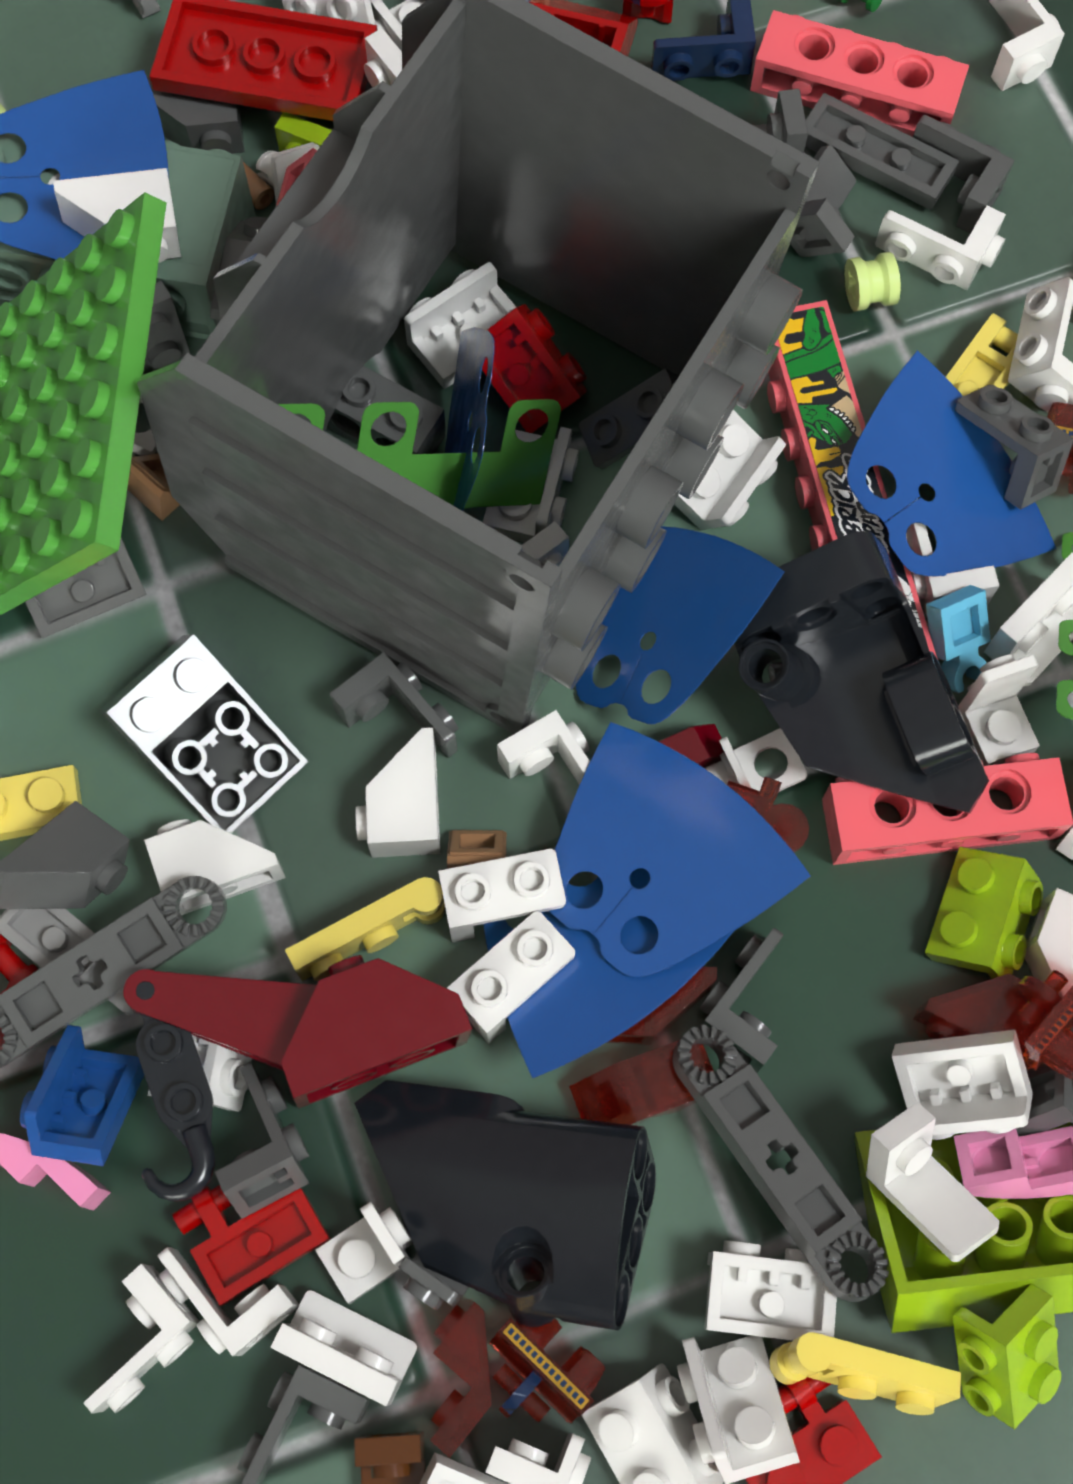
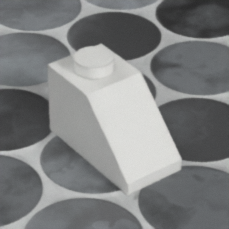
M167 168L53 181L63 223L83 236L94 234L109 221L117 209L123 210L144 192L167 202L159 263L166 259L181 257Z
M421 728L366 786V805L356 806L358 841L367 840L372 858L441 854L436 743L433 728Z
M188 819L170 822L158 829V835L144 840L161 892L180 879L188 876H201L218 884L223 890L226 899L286 878L275 853L202 820L193 823ZM201 889L188 891L181 898L179 905L180 914L184 915L211 905L212 901L209 895Z

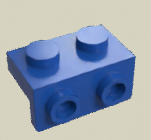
M67 1025L58 1045H52L46 1054L43 1075L35 1091H28L21 1105L20 1124L22 1128L27 1130L31 1154L33 1156L104 1166L144 1077L139 1057L85 1049L81 1027Z

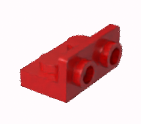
M526 304L518 306L487 329L494 338L495 346L491 383L509 408L520 400L553 399L560 404L562 411L587 392L582 383L587 379L584 370L569 352L565 355L560 353L550 339L555 335V331L548 319L538 308L530 311ZM486 357L482 371L487 376L488 358ZM532 409L525 412L518 421L527 433H533L548 421V417L544 411Z

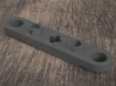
M188 876L180 879L0 994V1027L5 1035L3 1037L5 1044L2 1045L3 1049L0 1050V1068L8 1065L67 1027V1025H70L124 989L126 980L134 972L142 969L155 970L214 932L224 921L227 912V900L220 886L214 881L201 876ZM193 889L203 890L212 901L210 915L199 924H190L185 921L179 910L181 898L185 893ZM86 957L92 962L104 960L107 965V969L101 973V980L104 984L100 988H97L93 983L82 985L79 982L78 976L85 971L81 961Z
M700 1025L699 1027L690 1028L677 1042L673 1050L672 1062L677 1076L826 1287L836 1297L849 1302L863 1301L879 1292L886 1283L885 1279L889 1274V1271H887L888 1259H885L883 1255L885 1253L883 1248L878 1247L877 1241L870 1236L860 1222L862 1218L753 1067L750 1064H746L733 1046V1040H729L726 1037L727 1033L725 1031L720 1032L713 1025L711 1027ZM703 1044L712 1048L719 1059L718 1070L706 1073L705 1070L699 1071L698 1066L694 1067V1061L690 1060L691 1053H689L692 1046ZM770 1149L775 1153L782 1150L788 1153L791 1160L785 1165L786 1171L783 1168H777L772 1171L768 1167L766 1160L772 1155ZM844 1251H853L859 1254L866 1262L868 1277L865 1283L857 1285L856 1282L851 1283L848 1277L846 1279L843 1277L845 1273L840 1271L841 1264L839 1261L842 1257L840 1255Z

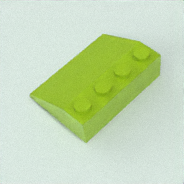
M1068 1122L1050 1130L1073 1126V1124ZM877 1130L855 1132L854 1141L870 1236L877 1241L876 1244L879 1248H883L885 1252L883 1255L885 1259H888L887 1271H889V1274L885 1279L886 1283L880 1291L891 1333L954 1326L953 1315L961 1307L968 1309L987 1322L996 1321L1030 1284L1053 1296L1055 1314L1073 1312V1195L1029 1199L975 1197L999 1220L998 1232L959 1262H952L866 1177L871 1135ZM966 1133L954 1134L951 1137L940 1140L932 1139L931 1147L933 1152L931 1156L963 1185L954 1136Z

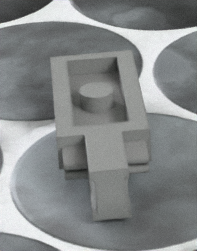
M6 909L0 916V934L41 968L95 934L66 909ZM86 957L81 961L85 971L78 976L79 982L82 985L93 983L97 988H100L104 984L101 980V973L107 969V965L104 960L92 962ZM123 990L108 999L128 1017H131L134 1013L124 999Z

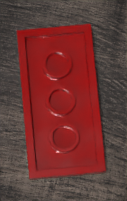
M173 0L149 78L155 91L333 121V114L339 107L365 92L368 79L364 71V64L367 63L364 38L376 32L377 25L230 0Z

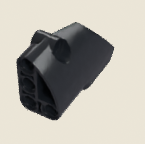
M858 531L840 537L779 566L784 571V574L734 645L740 658L738 664L740 677L746 685L757 692L804 765L820 772L880 790L971 814L989 779L944 671L932 651L929 652L887 549L872 532ZM782 659V670L779 676L771 682L763 683V670L767 664L773 660Z
M385 1080L354 1102L423 1267L507 1304L512 1317L519 1324L527 1327H541L550 1323L554 1318H560L562 1322L617 1331L621 1329L628 1309L656 1186V1166L647 1130L644 1126L528 1112L516 1101L498 1094ZM531 1281H541L535 1289L519 1291L525 1284Z

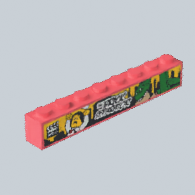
M824 300L796 306L784 330L774 344L780 347L768 372L770 381L767 384V394L772 412L774 414L780 413L785 428L781 430V439L786 443L783 449L787 461L794 460L799 477L795 478V491L801 509L808 508L813 524L809 528L812 551L850 533L858 531L872 532L887 549L927 648L937 658L911 571L902 564L890 547L889 533L883 521L875 514L864 510L848 485L847 470L849 461L866 425L828 302ZM878 465L870 467L866 473V483L870 491L880 498L887 499V493Z

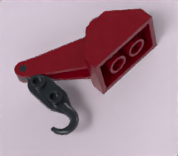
M362 955L353 956L328 967L330 976L319 980L317 985L183 974L150 969L134 972L126 980L123 994L130 1008L141 1015L144 1020V1025L137 1036L136 1051L158 1116L187 1148L192 1163L191 1172L188 1177L176 1184L163 1182L151 1168L144 1169L142 1171V1178L147 1188L158 1198L172 1202L188 1200L202 1192L210 1182L216 1165L214 1147L211 1141L214 1099L192 1036L284 1071L298 1109L465 1045L472 1027L459 994L380 958L365 963Z

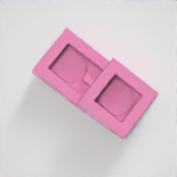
M1073 1126L1020 1137L1016 1128L1001 1134L979 1131L954 1136L963 1185L975 1197L1029 1199L1073 1195Z
M0 1133V1164L18 1183L35 1187L48 1174L80 1207L93 1211L111 1193L95 1177L75 1163L33 1156L28 1141Z

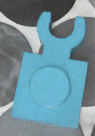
M973 585L966 586L926 604L929 633L937 658L944 660L941 667L951 690L957 693L964 691L963 675L965 672L967 677L974 680L981 674L980 668L986 664V661L979 656L978 647L991 642L986 591Z

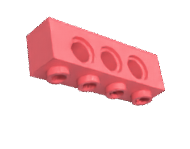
M773 10L756 56L750 91L777 98L779 91L799 89L803 106L812 109L822 94L826 93L913 137L916 125L923 115H927L939 122L951 124L969 65L954 61L945 56H936L907 48L895 42H886L854 33L848 29H839L807 20L799 15H789Z
M1022 753L1008 757L1004 760V764L983 766L989 782L973 811L969 814L956 810L957 816L952 817L940 814L931 803L838 777L835 779L836 783H830L822 798L833 865L958 851L959 847L977 849L1059 839L1073 825L1060 758L1040 759L1037 753ZM995 789L1006 793L1012 801L1013 809L1004 810L997 807L990 798L989 790ZM885 802L893 805L900 814L901 822L888 823L883 821L877 815L874 804Z

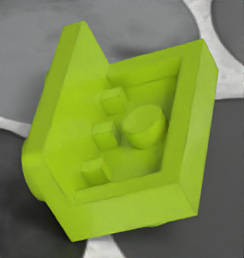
M959 847L925 950L926 955L935 962L985 972L996 984L1008 986L1013 971L1019 970L1025 959L1027 949L1025 932L1030 916H1035L1039 912L1043 900V885L1025 858Z
M1030 1284L993 1324L964 1307H961L953 1315L959 1372H961V1388L964 1397L982 1415L994 1416L1015 1430L1038 1403L1046 1404L1052 1399L1061 1382L1062 1375L1059 1370L1057 1351L1058 1330L1055 1326L1053 1296Z

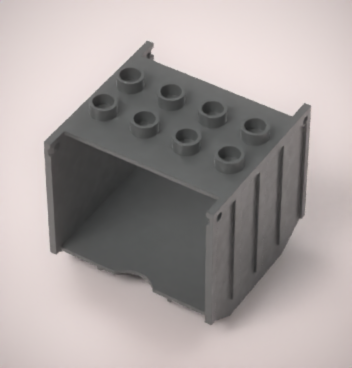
M428 0L408 13L402 20V71L392 85L382 81L336 110L333 114V130L235 264L219 271L213 278L221 321L197 354L193 356L187 352L182 360L142 375L137 385L171 495L227 555L224 559L227 567L377 655L384 652L394 665L397 666L404 662L418 679L508 732L515 734L528 726L532 708L550 678L570 690L577 684L605 636L608 627L603 625L602 622L610 610L620 587L630 593L637 587L665 538L667 530L661 527L679 494L687 499L693 496L721 448L724 437L720 436L719 433L735 405L743 409L748 407L774 363L780 347L774 344L788 323L803 292L802 288L778 276L820 162L526 0ZM450 251L459 254L480 267L487 262H491L497 269V276L655 366L661 369L666 368L679 376L559 566L548 560L544 564L522 551L523 546L325 432L346 385L369 359L382 351ZM314 403L320 405L325 412L323 430L311 424L306 416L294 414L278 404Z

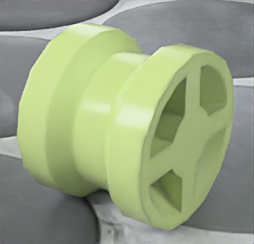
M879 253L874 260L864 261L860 257L849 258L846 261L844 273L848 302L854 312L866 310L871 303L880 302L885 307L898 304L901 282L898 264L893 253Z

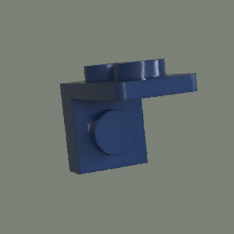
M728 0L726 14L718 15L717 35L654 40L651 70L672 81L712 76L729 78L736 75L750 74L756 44L751 1Z

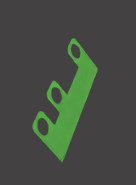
M520 400L511 406L507 416L501 451L483 452L476 480L464 508L537 505L541 503L561 413V406L556 400ZM376 402L370 404L362 415L357 450L454 505L466 453L412 454L419 418L418 407L412 402ZM314 403L278 404L294 414L306 416L311 424L323 430L325 412L320 405ZM532 409L544 411L548 417V427L545 433L532 442L520 440L515 432L518 419L525 412ZM387 412L401 414L406 421V430L402 438L389 446H381L375 443L371 437V428L374 421L380 415ZM472 452L473 463L476 460L478 452Z

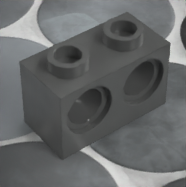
M365 366L353 375L335 407L327 425L328 429L358 444L362 415L370 404L376 402H412L419 409L412 454L435 453L446 436L444 408ZM387 412L380 415L374 421L371 428L373 441L381 446H389L398 442L406 430L404 417L397 412Z

